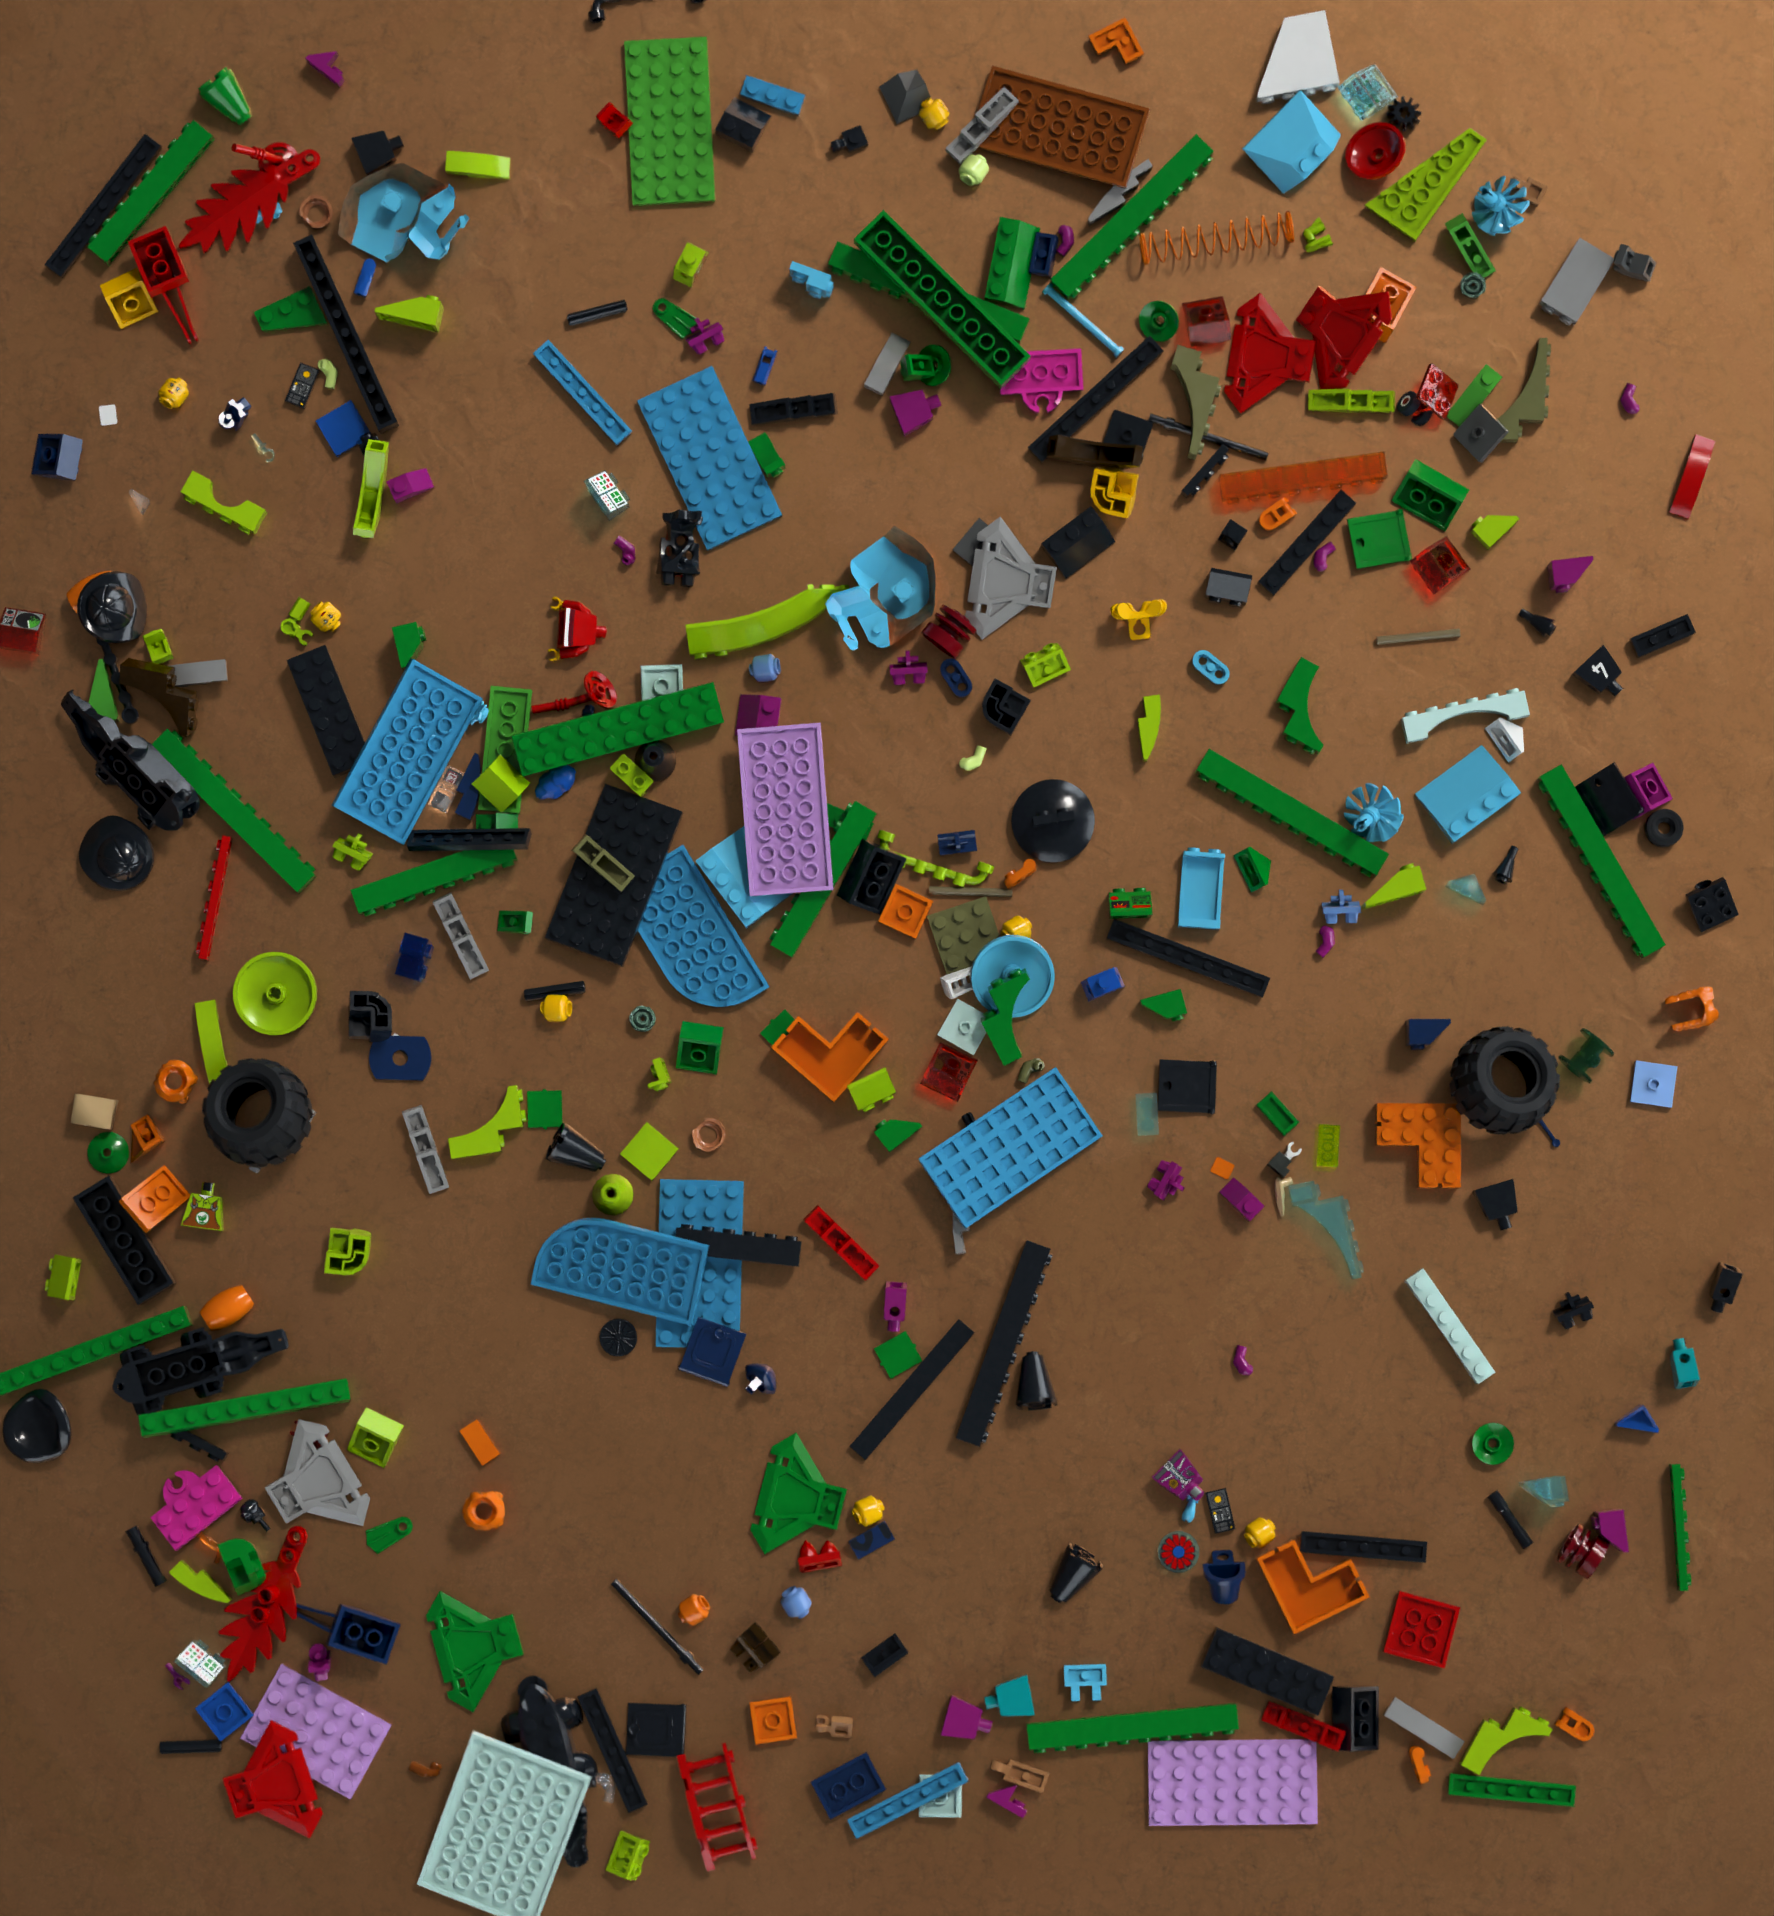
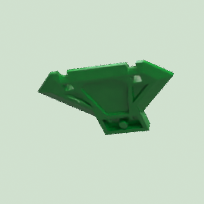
M796 1432L772 1446L770 1454L776 1455L775 1462L767 1463L754 1513V1515L760 1516L758 1524L752 1523L750 1531L764 1554L814 1525L837 1530L848 1489L826 1484ZM784 1457L789 1458L787 1467L782 1466ZM768 1518L773 1520L771 1528L766 1527Z
M439 1591L426 1614L427 1622L434 1621L436 1629L431 1630L430 1633L444 1683L451 1682L453 1690L447 1691L448 1699L474 1712L502 1661L524 1655L513 1614L490 1619L444 1592ZM447 1617L449 1625L444 1627L442 1618ZM464 1678L465 1687L460 1686L459 1679Z

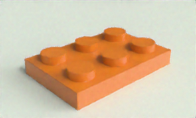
M163 1165L118 1202L143 1231L147 1233L189 1200L190 1194L169 1169Z

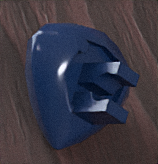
M761 1363L745 1366L746 1377L751 1382L745 1390L751 1395L756 1389L766 1394H774L776 1392V1376L772 1367Z

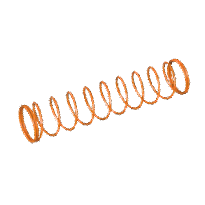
M1289 210L1285 212V221L1287 229L1286 234L1281 215L1278 212L1277 239L1276 243L1274 244L1271 239L1265 217L1262 214L1260 246L1257 245L1254 239L1248 217H1246L1245 244L1243 249L1238 241L1233 221L1230 219L1228 251H1226L1224 248L1216 222H1214L1212 253H1210L1207 248L1201 226L1198 224L1197 251L1195 256L1190 248L1185 228L1182 226L1180 258H1178L1176 255L1168 229H1166L1165 255L1163 261L1159 255L1155 239L1151 231L1149 233L1148 257L1146 239L1144 233L1142 232L1139 234L1143 264L1148 265L1150 262L1151 236L1157 255L1160 261L1163 263L1165 262L1167 255V234L1173 253L1176 259L1178 260L1182 258L1183 253V232L1190 253L1194 258L1197 257L1199 251V230L1206 251L1209 255H1212L1214 253L1215 248V227L1221 246L1224 252L1226 253L1229 252L1231 246V225L1237 244L1242 251L1245 250L1247 244V223L1256 247L1260 248L1262 246L1263 221L1271 243L1274 246H1276L1279 239V218L1287 241L1289 243H1294V228L1292 216Z

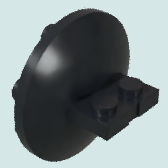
M1049 779L1031 785L1019 796L1012 811L1011 824L1014 837L1024 852L1037 860L1057 863L1069 860L1084 850L1092 837L1095 817L1093 807L1082 790L1069 782Z

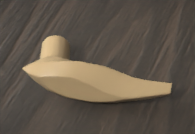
M1277 1176L1275 1181L1276 1203L1281 1216H1284L1285 1211L1284 1187L1293 1185L1291 1177L1281 1179Z

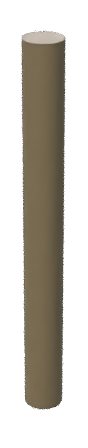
M1460 629L1378 636L1377 645L1460 637Z
M929 886V895L1012 897V889Z

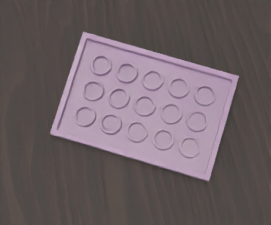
M281 1664L240 1739L257 1747L271 1720L297 1733L299 1739L293 1742L295 1749L302 1748L311 1778L351 1800L392 1724ZM282 1745V1752H286L285 1745Z

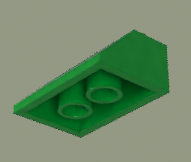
M1415 459L1391 501L1441 530L1446 531L1469 489Z

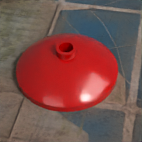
M1385 122L1368 124L1358 130L1350 139L1345 155L1347 165L1356 176L1362 179L1374 180L1385 177L1393 172L1401 163L1405 154V139L1399 129L1392 124Z

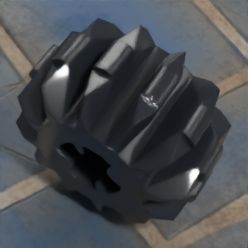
M1402 96L1401 103L1395 98L1393 100L1394 105L1389 104L1387 107L1391 112L1386 113V117L1392 118L1388 123L1392 125L1395 123V127L1398 129L1399 126H1402L1403 132H1406L1407 126L1413 130V123L1419 124L1420 120L1417 117L1422 114L1421 111L1416 110L1419 104L1412 105L1413 98L1405 102V96ZM1403 110L1407 112L1405 118L1401 117Z

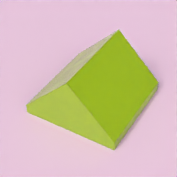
M500 754L471 785L502 813L520 796L530 782L522 777Z

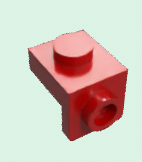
M608 102L596 115L600 123L618 138L633 124L611 102Z

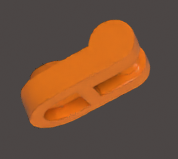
M1284 497L1261 513L1259 524L1263 529L1272 531L1294 517L1297 512L1294 508L1291 509L1288 499ZM1280 508H1281V509L1283 510V512L1285 513V514H1284L1283 516H1281V517H1280V515L1278 514V512L1276 511V510H1278V509H1280Z
M1027 859L1024 861L1023 867L1017 872L1014 869L1004 876L1006 880L1003 882L1005 886L1010 889L1033 874L1037 869L1035 861Z
M1565 1707L1563 1716L1560 1720L1556 1721L1555 1725L1578 1740H1590L1594 1735L1593 1725L1588 1720ZM1571 1718L1576 1720L1572 1728L1567 1725Z
M1413 1745L1409 1748L1408 1752L1416 1778L1421 1785L1429 1782L1428 1777H1431L1428 1765H1424L1422 1760L1424 1750Z

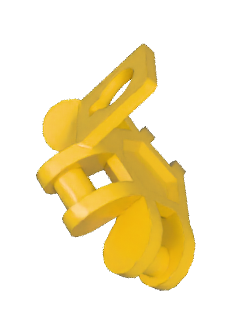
M1162 599L1144 601L1141 610L1137 612L1130 603H1117L1111 606L1110 611L1111 615L1117 620L1128 619L1130 640L1148 639L1151 637L1149 617L1163 615L1167 609V604ZM1136 620H1141V623L1145 626V632L1142 635L1135 634L1133 630Z

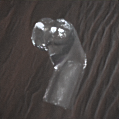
M598 1773L595 1780L597 1784H600L605 1789L603 1801L613 1803L616 1784L609 1774Z

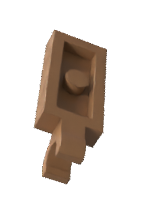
M1009 1759L1008 1765L993 1760L991 1769L1004 1773L1003 1780L1043 1793L1050 1774Z

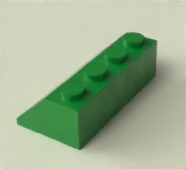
M1000 217L984 297L985 301L1025 310L1031 280V273H1029L1036 232H1040V228L1020 220Z

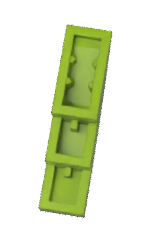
M1309 390L1308 411L1395 413V391Z

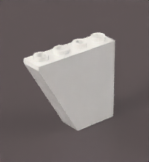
M1325 10L1284 18L1256 97L1257 102L1262 101V104L1272 103L1277 98L1289 100L1299 90L1306 96L1315 94V91L1331 92L1335 90V87H1338L1339 77Z

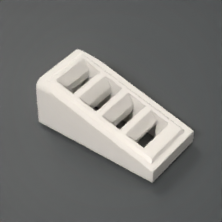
M972 966L940 978L944 993L948 998L952 1000L973 990L971 983ZM966 976H969L970 983L967 982ZM958 980H961L962 986H959Z

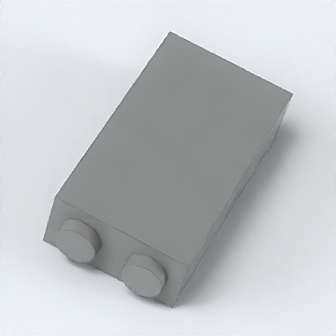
M1579 238L1539 303L1542 306L1541 309L1552 315L1554 313L1560 317L1559 320L1566 325H1575L1613 264L1614 258Z

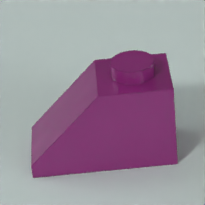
M426 468L408 472L386 481L396 504L435 488Z
M1234 1177L1219 1191L1248 1222L1265 1207Z

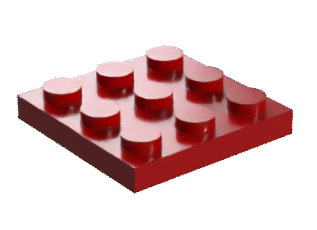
M1399 1591L1383 1652L1445 1669L1461 1607Z

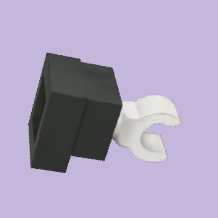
M1294 1142L1288 1144L1285 1154L1279 1151L1267 1164L1281 1178H1284L1290 1171L1286 1167L1291 1163L1293 1156L1299 1155L1302 1151L1301 1148L1296 1153L1291 1151V1146Z

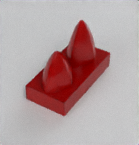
M807 1540L802 1544L798 1558L801 1573L842 1566L840 1551L830 1541L827 1540L823 1544L820 1554H817L814 1546Z

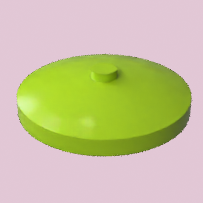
M283 952L263 953L250 959L237 974L233 987L234 1005L240 1018L253 1030L266 1035L288 1034L300 1028L312 1015L317 1001L316 981L310 969L297 957Z

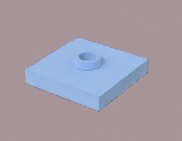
M1636 1060L1630 1102L1672 1108L1678 1066Z

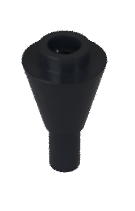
M1524 608L1519 613V616L1529 621L1544 638L1547 635L1551 636L1556 629L1554 619L1532 614Z
M1511 846L1507 857L1504 858L1494 871L1493 876L1496 877L1495 880L1502 884L1512 882L1514 859L1519 848Z

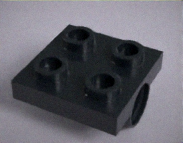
M1723 877L1713 882L1711 880L1701 881L1695 885L1694 891L1685 894L1700 932L1739 915L1727 882Z

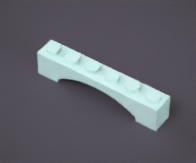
M1518 688L1507 690L1506 695L1499 696L1498 693L1486 695L1487 699L1478 700V697L1467 699L1466 703L1458 705V702L1445 704L1446 708L1438 709L1437 706L1426 708L1425 713L1418 714L1417 711L1405 713L1401 723L1406 744L1426 740L1428 732L1435 726L1462 714L1476 712L1494 713L1507 717L1508 721L1528 717L1530 712L1525 690L1519 691Z
M1424 1268L1405 1279V1283L1440 1329L1475 1384L1481 1383L1494 1374V1369Z

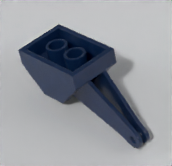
M296 1603L297 1608L334 1617L332 1626L297 1611L298 1617L329 1632L326 1645L387 1665L401 1624L375 1613L344 1604H339L337 1612L334 1614Z

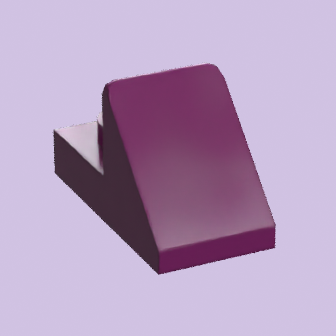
M336 51L307 55L305 58L309 65L338 87H341L345 82L342 76L343 72L335 66L330 67L338 57Z
M1017 1784L987 1793L986 1798L1024 1818L1027 1809L1024 1808L1025 1804L1015 1798L1013 1801L1009 1800Z

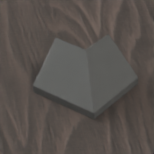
M917 69L898 73L879 86L896 124L918 115L922 108L921 103L931 98L926 83Z

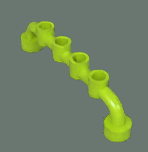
M879 830L877 838L881 839L880 846L889 849L888 842L894 841L895 834ZM897 853L907 858L903 868L907 864L913 866L912 871L925 874L926 870L933 873L932 877L943 881L945 877L953 879V884L964 887L965 883L970 885L980 884L986 879L988 873H993L995 867L979 861L976 869L980 870V873L972 877Z

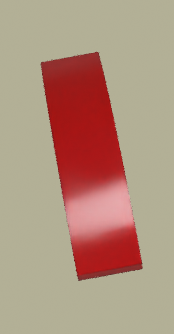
M1695 434L1669 513L1689 519L1715 444L1714 440Z
M1268 1701L1261 1719L1266 1723L1338 1752L1346 1734L1341 1729L1271 1701Z

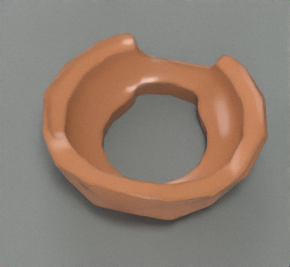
M313 195L302 201L299 214L311 228H321L329 224L333 210L325 198ZM316 205L321 206L325 212L323 219L315 223L309 221L307 216L310 208Z
M713 1118L704 1119L692 1130L694 1145L705 1152L719 1148L725 1138V1128L720 1121ZM705 1125L714 1128L717 1132V1138L712 1143H705L701 1139L699 1131Z

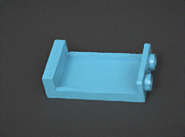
M1189 847L1187 851H1183L1178 927L1220 929L1225 854H1222L1221 850L1208 849V852H1200V848Z

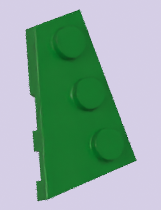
M310 286L254 312L263 332L313 325H328Z

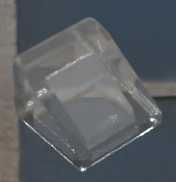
M130 489L129 494L139 512L143 515L151 502L147 497Z

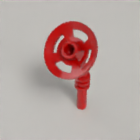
M282 142L272 143L264 149L255 146L251 148L235 143L232 145L233 152L245 154L252 159L259 160V169L263 172L265 171L260 167V163H264V160L277 167L288 161L290 157L298 155L292 146ZM281 147V148L287 149V151H286V152L283 151V150H274V151H273V148ZM276 153H282V154H284V155L281 156V155H275V154H276ZM293 167L292 171H291L290 169H288V170H289L290 172H293V171L296 170V168Z
M590 671L584 677V687L587 694L570 699L564 698L563 700L560 698L559 701L555 699V702L531 706L532 713L557 710L558 712L560 709L563 711L564 708L569 710V707L593 701L602 708L609 709L616 704L617 695L614 686L606 676L597 671ZM605 689H607L609 693V699L606 698Z

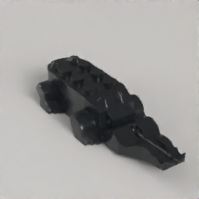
M74 690L66 693L62 699L61 706L75 725L82 745L97 761L95 775L105 785L120 787L138 806L137 814L139 816L137 818L148 830L154 826H158L166 831L178 830L183 826V818H191L198 813L200 800L197 792L151 743L137 735L126 736L119 733L118 726L113 719L99 715L87 701L82 700L79 696H75Z
M202 1327L183 1333L180 1338L181 1347L152 1355V1352H149L148 1348L145 1349L144 1345L128 1349L120 1354L122 1367L116 1374L113 1390L125 1401L133 1403L137 1415L162 1410V1405H164L165 1396L194 1388L199 1398L221 1393V1387H224L223 1376L249 1371L264 1357L288 1349L289 1343L286 1332L283 1329L260 1334L235 1331L212 1340V1336Z

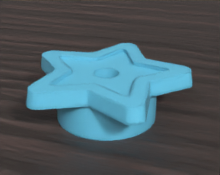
M481 701L470 722L471 725L476 721L482 723L486 719L489 709L486 708L487 705L484 704V701Z

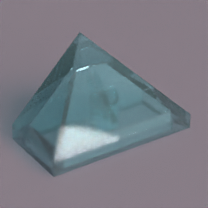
M1475 874L1448 881L1445 887L1481 905L1486 901Z

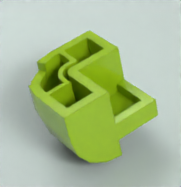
M331 1227L324 1273L353 1275L362 1270L370 1254L371 1233L355 1228L350 1230Z

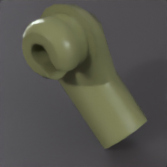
M1039 1058L1024 1062L1017 1080L1027 1084L1031 1073L1044 1069V1062Z

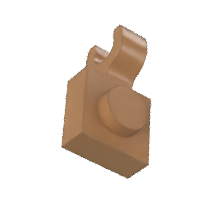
M1514 176L1512 179H1516L1520 183L1513 189L1520 190L1524 186L1527 189L1526 197L1521 198L1538 206L1547 186L1530 177L1527 182H1524Z
M824 1715L817 1716L816 1732H831V1737L852 1738V1717L832 1716V1720H829Z

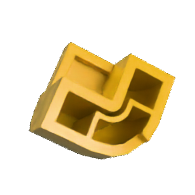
M1112 467L1095 468L1091 485V498L1095 506L1103 513L1128 518L1134 506L1139 474L1121 471Z

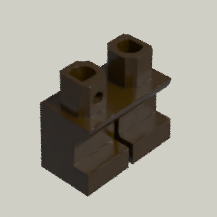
M756 1621L737 1638L738 1641L730 1649L736 1657H739L745 1651L749 1653L751 1657L743 1663L749 1672L756 1670L758 1667L762 1668L781 1653L770 1637L754 1649L755 1646L768 1636Z

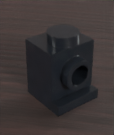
M1230 519L1218 540L1235 551L1248 530Z

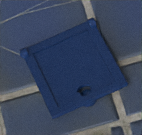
M698 1317L678 1370L728 1387L747 1333Z

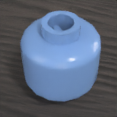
M772 654L755 656L752 664H749V673L751 676H754L757 682L776 680L777 676L781 673L780 661Z
M792 1586L782 1593L780 1603L789 1617L803 1618L809 1613L808 1609L811 1606V1600L803 1588Z

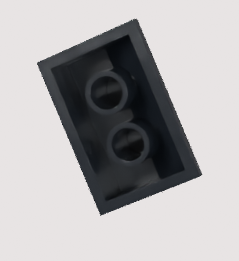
M1090 506L1042 542L1041 548L1064 578L1067 579L1114 544L1115 540L1105 523L1093 507Z
M862 839L837 896L849 904L881 915L907 858L876 843Z
M1379 1686L1332 1687V1726L1346 1732L1339 1751L1379 1750Z

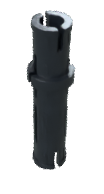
M138 1525L125 1531L134 1546V1552H137L154 1586L156 1587L167 1581L150 1551L149 1542L145 1541Z

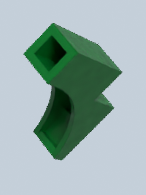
M1301 657L1276 703L1279 704L1278 708L1287 713L1290 711L1294 712L1282 735L1286 736L1284 739L1294 745L1296 743L1304 746V751L1314 755V753L1319 754L1324 746L1316 736L1308 715L1309 689L1319 666Z
M1020 968L1015 969L1009 973V977L1003 980L1002 978H997L990 983L991 986L988 987V990L998 1010H988L983 1014L984 1017L981 1018V1023L1004 1066L1023 1057L1014 1037L1012 1014L1020 991L1030 980L1025 968L1023 970Z

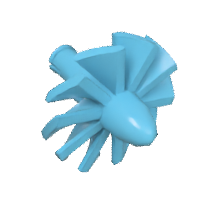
M1506 176L1500 177L1494 183L1496 191H1492L1489 181L1478 189L1482 194L1477 192L1478 196L1476 195L1474 198L1475 211L1472 212V216L1478 227L1484 232L1493 236L1496 233L1507 234L1511 232L1510 227L1523 222L1524 218L1518 215L1516 211L1522 214L1529 207L1530 201L1512 203L1516 198L1526 197L1527 189L1523 186L1514 195H1510L1511 190L1520 183L1516 179H1510L1508 188L1503 193L1502 187Z
M1366 783L1369 802L1364 798L1362 787H1357L1352 791V794L1362 802L1363 807L1357 805L1348 796L1346 798V808L1359 811L1360 814L1344 812V817L1354 826L1351 829L1354 834L1366 837L1368 842H1385L1399 831L1398 829L1402 824L1404 814H1401L1400 800L1398 797L1394 799L1389 789L1383 785L1378 799L1374 801L1379 787L1372 783Z

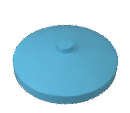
M1006 935L990 941L979 951L972 965L971 983L977 999L987 1010H998L988 990V987L991 986L990 983L997 978H1002L1003 980L1009 977V973L1018 968L1021 970L1025 968L1030 980L1024 985L1015 1001L1012 1018L1031 1014L1047 1001L1053 990L1055 972L1049 954L1038 942L1021 935Z

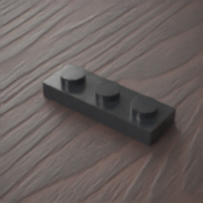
M1224 444L1221 445L1182 489L1181 494L1184 497L1188 498L1190 495L1194 497L1202 488L1199 486L1204 479L1208 481L1214 475L1215 471L1213 469L1216 465L1219 464L1221 466L1228 459L1227 453L1229 449Z
M1688 614L1634 636L1630 638V641L1639 658L1691 636L1696 631Z
M189 1431L172 1433L170 1436L179 1442H182L183 1439L190 1443L189 1447L198 1452L201 1449L208 1452L207 1456L217 1462L220 1459L225 1460L229 1452Z

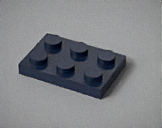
M867 1752L811 1781L830 1819L886 1790Z

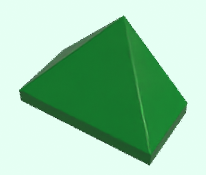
M1251 847L1233 855L1251 893L1268 885L1271 866L1270 859Z

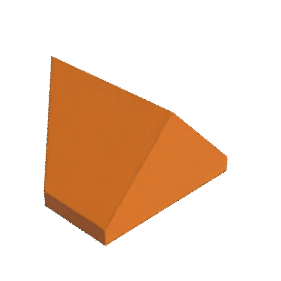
M149 1114L131 1124L130 1164L165 1142Z

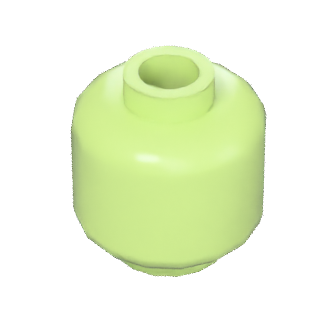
M979 154L969 155L958 169L960 179L970 186L980 184L989 172L987 160Z

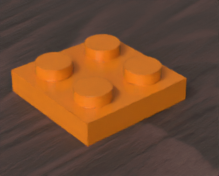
M895 884L878 922L916 939L933 901Z
M791 1696L749 1702L755 1745L797 1738Z

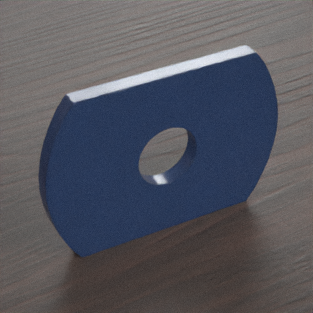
M390 1036L384 1041L373 1042L369 1052L370 1068L376 1079L423 1081L430 1070L432 1061L431 1049L426 1038L419 1036ZM398 1050H403L408 1055L407 1062L402 1066L396 1065L393 1061V1055Z

